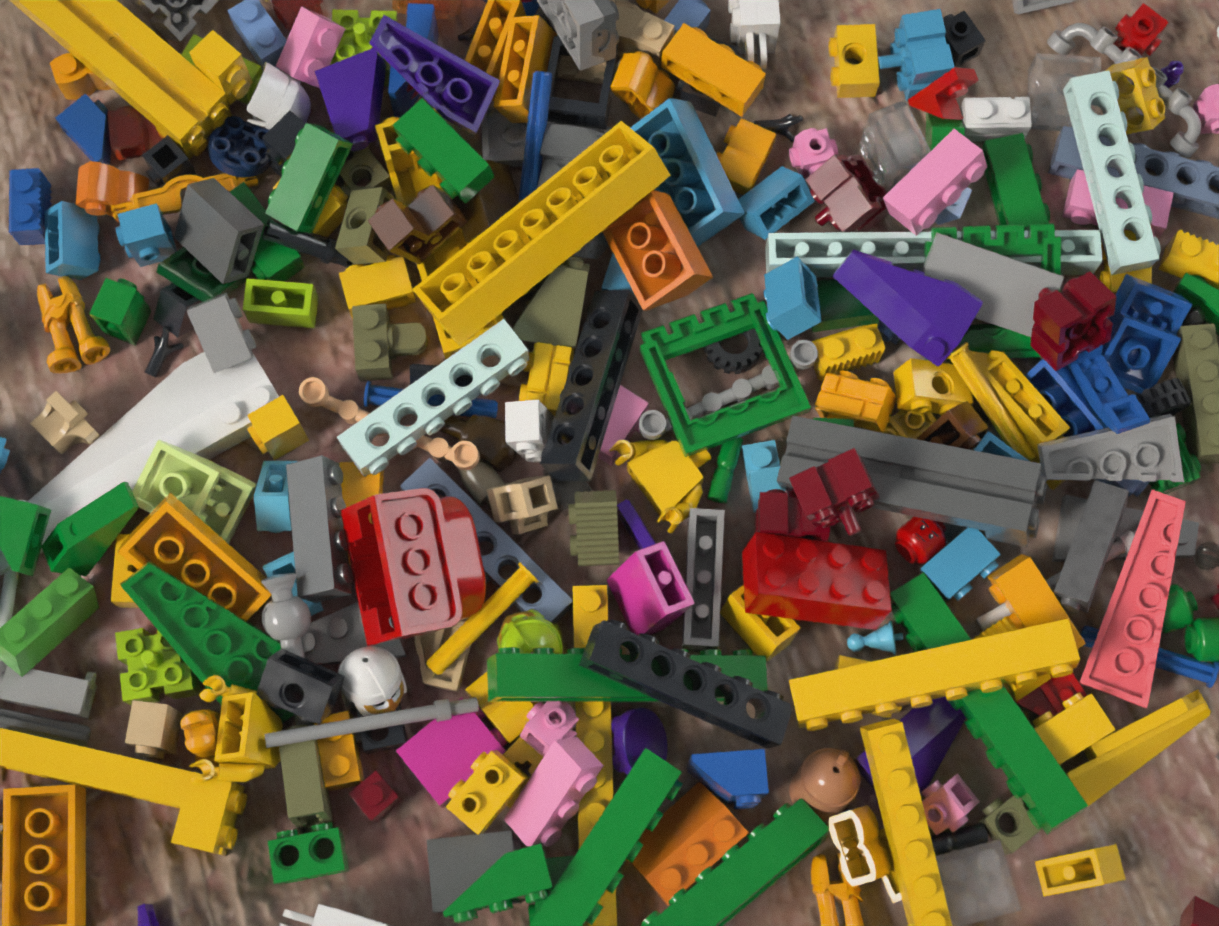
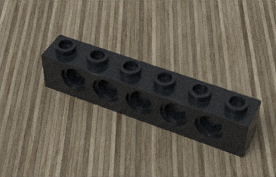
M630 290L595 291L591 304L587 309L584 327L579 335L577 349L569 366V374L564 389L560 394L556 415L551 422L549 437L541 454L540 464L556 481H591L643 311L638 300Z
M608 619L593 626L579 663L580 666L766 749L782 744L794 705L783 701L784 696L771 690H764L763 692L752 687L753 682L746 678L727 676L721 673L722 669L715 664L696 662L690 659L691 655L684 650L665 648L659 645V640L653 636L643 633L636 635L628 631L627 626L620 621ZM621 645L630 652L629 662L624 661L620 657L619 648ZM652 660H656L661 665V676H657L652 671ZM684 674L689 675L693 681L692 691L687 689L683 683ZM716 688L720 689L724 694L723 705L715 698ZM748 702L755 708L754 718H751L747 713L746 705Z

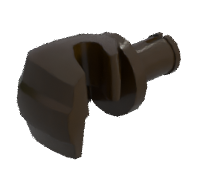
M473 414L466 421L451 415L444 420L445 424L439 430L459 439V442H472L478 449L480 458L493 464L498 472H502L507 466H510L516 458L517 452L506 443L505 422L487 415Z

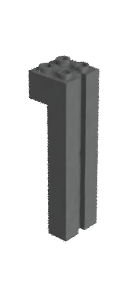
M792 416L786 441L787 448L785 455L782 457L777 477V483L783 490L795 492L789 477L813 466L818 467L829 462L828 459L855 448L862 458L880 497L873 501L875 505L872 508L983 530L987 539L1028 547L1030 537H1037L1040 510L1035 508L1037 504H1044L1047 491V476L1042 475L1041 463Z

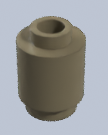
M480 458L475 468L471 470L459 469V473L462 476L461 482L479 506L487 504L490 507L486 489L505 484L492 465Z

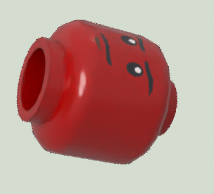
M913 516L897 530L895 547L907 562L927 563L945 548L947 540L944 532H946V527L943 522Z

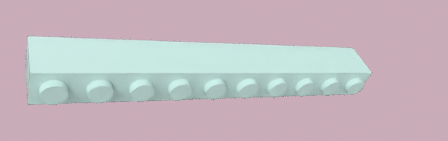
M1055 230V236L1061 237V275H1084L1089 271L1094 274L1102 263L1100 230ZM957 231V239H961V231ZM991 231V238H995V231ZM1024 231V237H1028V231ZM912 232L768 233L765 246L766 273L798 256L816 277H833L834 272L852 250L891 261L893 266L912 272L914 269L922 271L925 264V240H931V232H920L917 236ZM1041 256L1010 257L1041 268Z

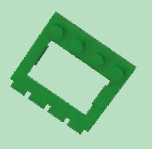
M1053 223L1029 224L1028 237H1024L1023 224L996 225L995 238H991L990 225L962 226L961 239L958 240L1007 257L1041 256L1042 269L1061 275V237L1055 236ZM932 227L931 240H925V261L936 232L957 239L956 227ZM994 324L970 325L958 344L960 346L967 342L969 350L987 354L992 350L1004 352L1008 358L1041 357L1030 346L1031 337Z
M753 293L731 300L730 304L733 310L731 313L726 303L700 311L703 323L699 324L695 314L670 322L669 327L672 334L668 335L664 325L641 333L644 344L640 345L639 350L685 458L791 419L792 416L802 415L811 409L777 330H773L767 322L766 313L768 309L764 301L757 302ZM755 328L760 344L772 371H774L780 388L690 421L683 405L685 401L673 372H669L665 361Z

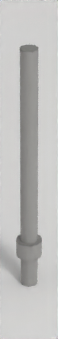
M476 697L449 702V699L436 700L434 705L264 734L266 748L431 719H436L437 722L451 720L454 715L477 712L479 707Z

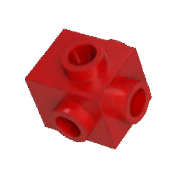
M1143 3L1131 17L1126 14L1117 24L1114 30L1118 32V38L1113 44L1122 51L1127 47H1131L1142 57L1145 54L1151 56L1162 43V40L1159 38L1169 22Z

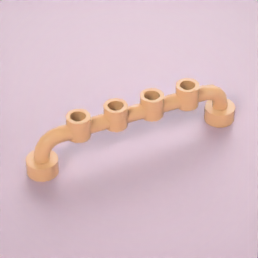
M307 378L299 387V395L307 405L311 407L322 406L338 413L348 424H356L370 414V412L361 409L352 400L341 401L330 396L327 386L318 378ZM378 434L377 436L384 437L387 434ZM423 435L416 440L417 444L413 448L419 447L430 452L434 459L439 462L450 460L461 470L475 468L480 460L478 449L469 441H460L451 447L443 438L432 439Z

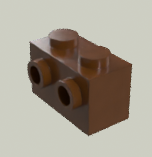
M966 401L949 409L916 439L971 450L982 441L979 435L988 426L969 402Z

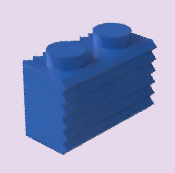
M39 168L9 171V233L18 242V245L45 244L44 211L52 205L50 202L52 199L50 196L52 185Z

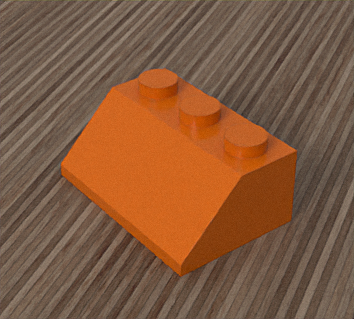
M656 190L651 191L637 202L632 209L621 215L603 231L643 311L688 296L713 278L668 193Z
M698 782L664 813L653 832L648 829L644 831L639 839V842L644 844L631 865L668 906L670 905L668 902L674 894L682 888L687 889L692 885L702 871L709 866H713L749 832L717 797L702 783Z

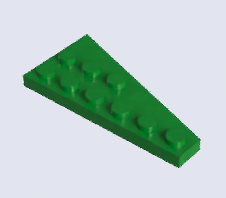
M150 561L120 583L125 592L202 683L207 678L217 675L225 681L227 687L233 684L255 691L258 690L268 658L281 649L280 641L273 639L267 633ZM219 696L216 698V700L220 703L221 706L223 696ZM269 706L281 718L282 724L294 715L293 712L286 709H276Z

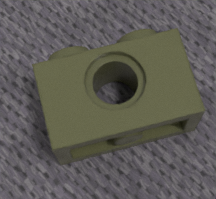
M383 187L352 190L350 193L335 249L354 265L386 262L389 251L368 222L380 205L389 202L391 199L398 201Z

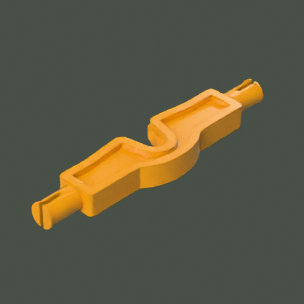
M226 173L206 178L196 175H182L171 179L162 188L133 194L130 202L111 205L114 219H117L119 213L157 203L163 215L173 214L181 211L180 191H186L188 184L215 178L230 192L243 182L248 187L258 186V179L256 176L242 178Z

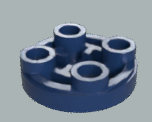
M238 116L227 117L225 123L216 128L209 138L208 154L212 163L222 172L235 177L247 178L262 174L272 163L265 154L267 148L262 139L269 130L243 121Z

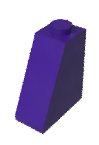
M374 48L315 71L334 132L353 143L350 151L363 150L369 143L376 141L378 138L375 125H378L380 121L386 63L384 58Z

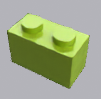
M247 279L242 311L249 323L315 328L319 297L313 284Z

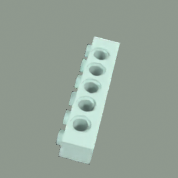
M1110 71L1073 77L1066 84L1063 92L1111 275L1150 268L1159 260L1161 248L1158 238L1153 236L1150 225L1152 223L1151 209L1144 203L1142 195L1144 190L1143 179L1140 174H1137L1135 169V149L1133 144L1128 142L1126 135V115L1123 111L1120 112L1118 105V85L1116 81H1112ZM1091 105L1100 107L1103 115L1094 113ZM1099 136L1107 137L1112 146L1102 144ZM1107 167L1115 168L1119 172L1120 177L1111 176ZM1116 198L1123 199L1127 203L1128 209L1120 208L1116 203ZM1124 229L1131 230L1136 236V241L1129 240L1124 234Z
M503 319L337 436V439L364 477L370 473L376 475L389 465L388 460L398 453L404 455L411 451L417 444L416 440L426 433L432 435L439 431L445 424L444 420L454 413L455 415H460L468 410L472 405L471 401L479 395L483 394L486 396L496 390L500 385L499 381L507 375L515 376L527 366L526 362L529 360L528 349L505 319ZM488 356H496L500 359L499 364L494 367H487L482 362ZM462 375H468L473 378L471 384L466 387L456 385L455 381ZM439 394L445 397L444 403L440 406L433 407L427 403L433 395ZM407 414L417 416V421L412 426L406 427L400 424L401 418ZM387 434L390 438L384 446L378 447L372 444L376 435Z

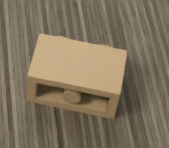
M133 700L125 743L135 747L134 753L142 754L143 757L164 759L165 753L175 755L182 713L167 704Z

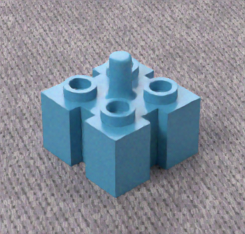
M941 9L902 15L899 28H895L894 42L890 43V55L878 57L880 69L900 67L901 71L897 72V85L899 91H904L906 102L954 68L950 46L946 43L945 39L946 30Z

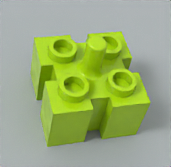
M332 9V21L344 27L345 31L330 65L372 49L373 47L369 42L381 18L385 15L399 23L397 11L371 10L370 18H362L359 16L358 10ZM385 60L384 87H389L390 64Z
M144 628L115 632L118 660L128 666V672L120 674L122 700L132 706L133 700L151 703L160 702L159 693L164 692L165 695L172 699L197 696L201 693L199 678L158 630V634L152 635Z

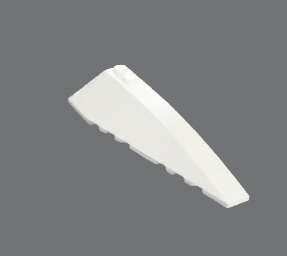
M205 352L182 363L35 494L28 503L51 509L42 545L58 523L120 483L128 482L133 491L158 440L165 441L210 460L251 437L247 428L252 426V423L247 415L279 397L254 354L251 359L213 373ZM0 549L1 576L10 570L11 567Z

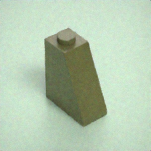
M571 256L542 280L512 325V330L520 340L547 343L554 346H567L576 349L589 264H584V260Z
M294 725L286 730L307 727V725ZM317 739L279 746L288 818L299 830L311 829V826L332 822V824H335L329 790L325 788Z

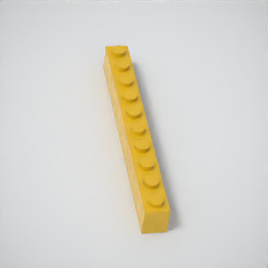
M607 585L573 586L574 648H585L593 626L603 620H608ZM575 702L576 717L579 718L576 724V737L604 765L596 777V784L590 791L585 793L578 804L579 849L613 798L611 702ZM616 889L613 894L606 890L598 902L604 907L592 925L585 922L583 926H617Z

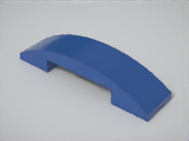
M1103 345L1089 353L1086 350L1078 354L1077 360L1068 364L1074 379L1090 406L1113 432L1120 434L1150 423L1149 416L1134 394H1127L1102 355Z

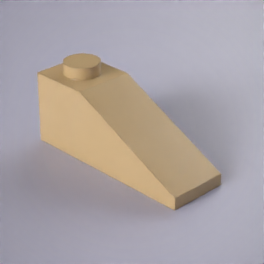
M617 6L619 12V20L616 21V30L619 37V42L616 43L618 50L624 53L645 52L653 58V62L660 69L662 52L674 37L675 25L644 11Z

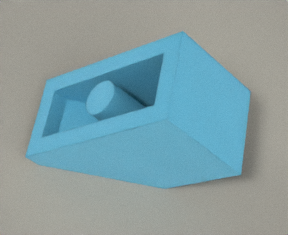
M263 461L254 493L257 531L280 533L292 530L286 465L297 461Z

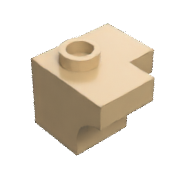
M57 391L46 399V407L30 423L60 454H63L72 445L77 443L91 445L100 437L95 429L84 419L88 413L75 400L69 404Z
M550 475L527 477L486 489L494 522L509 520L512 534H522L548 526V512L558 509Z

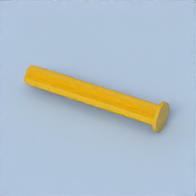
M965 342L956 347L946 360H951L1005 444L1027 460H1033L1036 456L1035 452L966 348L969 344Z
M521 562L518 563L520 568L483 604L482 608L472 615L427 660V666L435 674L441 675L533 582H539Z

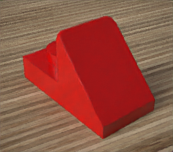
M952 68L908 99L909 105L942 119L962 120L963 116L956 98L965 95L968 92V88L979 81L975 69Z

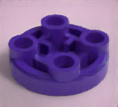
M647 708L631 709L621 716L613 718L611 723L615 749L613 766L617 772H625L628 775L645 748L666 761L668 751L666 732L661 720L653 711Z

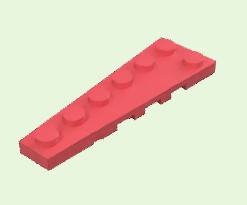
M1152 490L1079 682L1081 685L1147 709L1186 503L1184 500Z

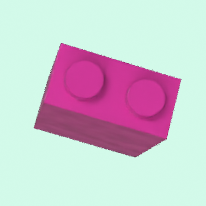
M665 541L634 552L606 580L631 632L636 635L641 633L652 635L664 630L695 604Z
M480 708L477 712L454 715L451 720L437 722L434 719L396 750L441 808H444L451 801L448 794L456 783L461 779L466 782L474 771L470 767L482 752L485 751L487 754L493 750H498L501 754L506 752L503 747L508 742L495 727L490 731L481 721L486 715Z

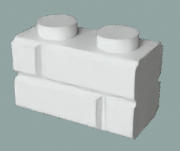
M1011 97L964 98L960 107L965 137L971 142L985 141L1023 133L1024 138H1026L1031 128L1029 97H1015V99H1011Z

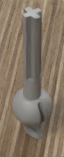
M297 573L277 574L262 580L261 583L272 595V600L265 605L262 612V623L266 632L273 639L280 640L282 649L305 658L301 636L309 629L311 613L307 604L301 598L292 594ZM295 683L296 690L304 695L302 687ZM294 713L296 725H315L314 723L302 721Z

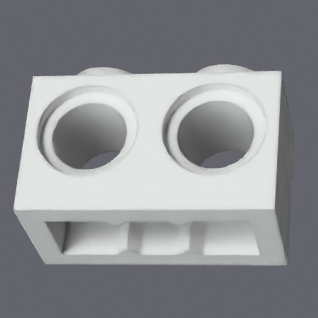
M539 400L505 402L506 443L522 458H525L526 461L541 462V454L546 446L551 430V422L555 416Z

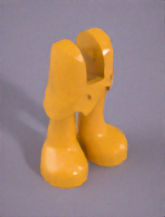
M66 275L58 278L60 290L63 294L54 298L46 283L40 284L37 287V298L42 313V323L44 324L45 332H51L55 345V350L47 357V364L50 372L61 374L74 372L82 367L66 328L70 321L78 339L80 356L85 364H96L110 353V347L106 339L101 336H95L84 312L85 303L75 282Z
M211 709L194 710L187 713L182 718L180 725L181 729L184 730L186 738L185 746L195 755V762L207 759L212 762L213 766H218L219 763L215 762L214 758L220 713Z
M841 852L837 853L838 881H829L825 855L819 854L814 856L811 862V885H813L812 892L817 898L821 926H839L835 901L843 906L846 926H865L859 902H863L860 894L861 889L859 885L852 887L846 880L840 863Z

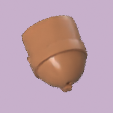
M833 748L816 750L803 760L798 771L792 777L789 786L790 798L793 804L802 798L823 822H829V817L845 812L855 799L860 787V773L847 751Z

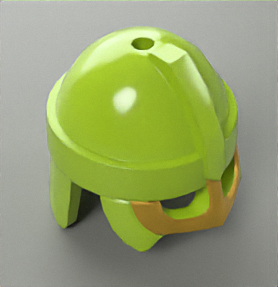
M534 609L506 616L497 638L498 648L516 647L520 648V653L530 654L535 648H554V654H562L563 637L557 624L553 625L540 612Z

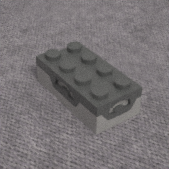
M537 0L580 71L616 58V43L619 42L616 21L619 20V12L613 1Z

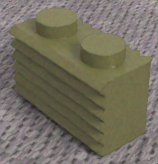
M616 491L575 492V504H568L569 524H576L577 535H570L571 556H578V566L619 565Z

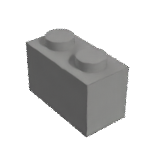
M226 292L191 306L186 310L213 373L253 357L252 349L256 348V344L250 330L246 329L243 331L238 318L242 317L243 314L236 298L230 299Z

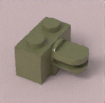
M386 304L352 306L355 370L360 382L393 379L392 360H396L397 356L419 355L426 350L428 339L425 328L421 323L390 324V316Z

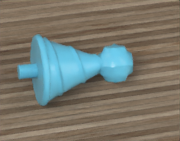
M889 621V623L874 630L865 637L858 633L851 634L847 638V645L854 652L861 651L864 645L870 648L880 649L896 655L895 641L903 640V634H894L892 621Z

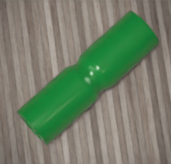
M741 437L721 445L717 459V468L714 470L707 499L712 502L727 503L734 477L733 471L737 466L743 444Z

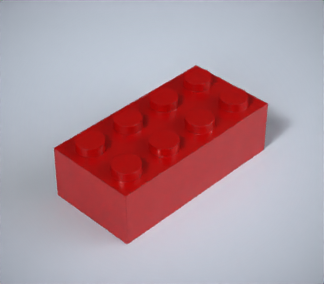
M755 532L742 552L745 613L876 630L892 611L886 550Z

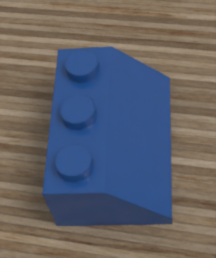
M1042 359L1024 375L1070 427L1068 432L1063 435L1064 437L1109 428L1090 406L1068 365L1055 371Z
M765 749L692 754L687 764L688 773L702 783L724 804H734V810L753 809L769 793Z

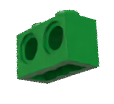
M332 822L311 826L312 832L298 835L297 829L276 833L277 839L268 841L274 884L283 885L349 872L343 829L339 827L333 828ZM330 839L334 844V852L331 857L321 859L317 854V847L321 841ZM295 846L299 852V859L294 865L286 866L283 863L282 854L286 848Z

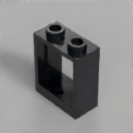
M554 36L547 72L552 73L547 121L606 130L613 96L610 86L619 63L618 45L616 44V58L606 61L599 103L554 97L561 56H571L558 36Z

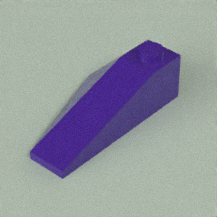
M383 15L369 44L444 119L475 135L500 80Z
M852 250L834 272L833 277L910 348L939 367L958 346L983 305V301L954 281L947 279L940 281L925 276V272L916 269L912 272L893 266L891 261Z
M946 697L932 699L933 703L925 707L912 708L899 720L903 722L920 795L930 784L966 719L960 709L955 710ZM863 751L853 761L857 765L859 773L875 790L866 751Z

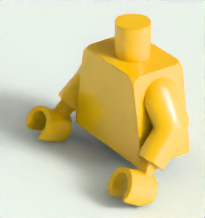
M664 439L641 440L630 443L626 440H619L609 449V452L617 451L621 455L615 461L617 466L630 460L627 462L628 474L660 516L657 522L660 523L661 520L663 522L667 520L671 523L670 528L667 530L669 533H673L677 526L689 517L690 508H697L703 494L701 485L704 479L698 468L711 460L708 450L685 458L677 440L668 442Z
M217 675L207 678L202 684L212 689H204L199 694L200 698L206 702H212L217 697L223 696L214 761L219 764L218 766H213L212 762L207 759H201L192 763L189 767H199L203 772V776L191 777L189 781L193 784H201L212 777H217L218 781L246 782L261 776L264 769L275 768L278 762L281 761L279 746L266 748L264 734L282 731L283 724L281 718L269 707L266 700L256 695L257 691L233 684L227 687L225 681Z

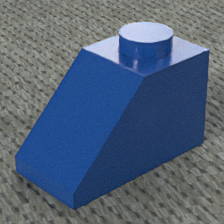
M84 94L55 117V119L67 136L91 161L110 165L114 130L108 120L111 113L100 100L93 102Z

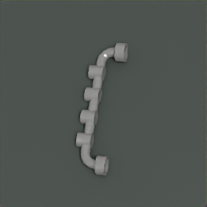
M1075 23L1069 25L1063 31L1055 30L1047 40L1048 45L1063 56H1067L1075 47V42L1072 39L1076 36H1083L1095 50L1107 55L1115 64L1142 58L1131 47H1127L1122 51L1113 43L1118 38L1117 35L1104 26L1097 31L1088 24ZM1152 67L1156 74V88L1159 97L1162 98L1165 106L1172 113L1180 115L1188 124L1187 132L1179 131L1170 141V144L1178 153L1190 158L1199 148L1196 140L1201 132L1199 115L1189 106L1193 98L1181 88H1177L1174 92L1163 85L1168 79L1167 76L1159 69Z
M797 341L792 346L789 355L795 372L799 369L804 370L812 367L816 361L818 351L811 341ZM768 365L763 369L762 374L749 380L738 379L733 383L732 388L718 394L708 393L701 402L688 408L685 407L691 421L718 411L722 406L733 401L740 403L748 400L752 392L763 387L768 390L775 389L779 383L771 366ZM648 410L639 419V431L647 439H658L664 433L673 430L668 417L665 418L657 410Z

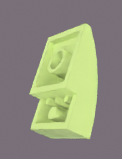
M158 440L132 492L138 506L149 513L169 493H172L229 544L254 496L257 484L208 459L165 441Z

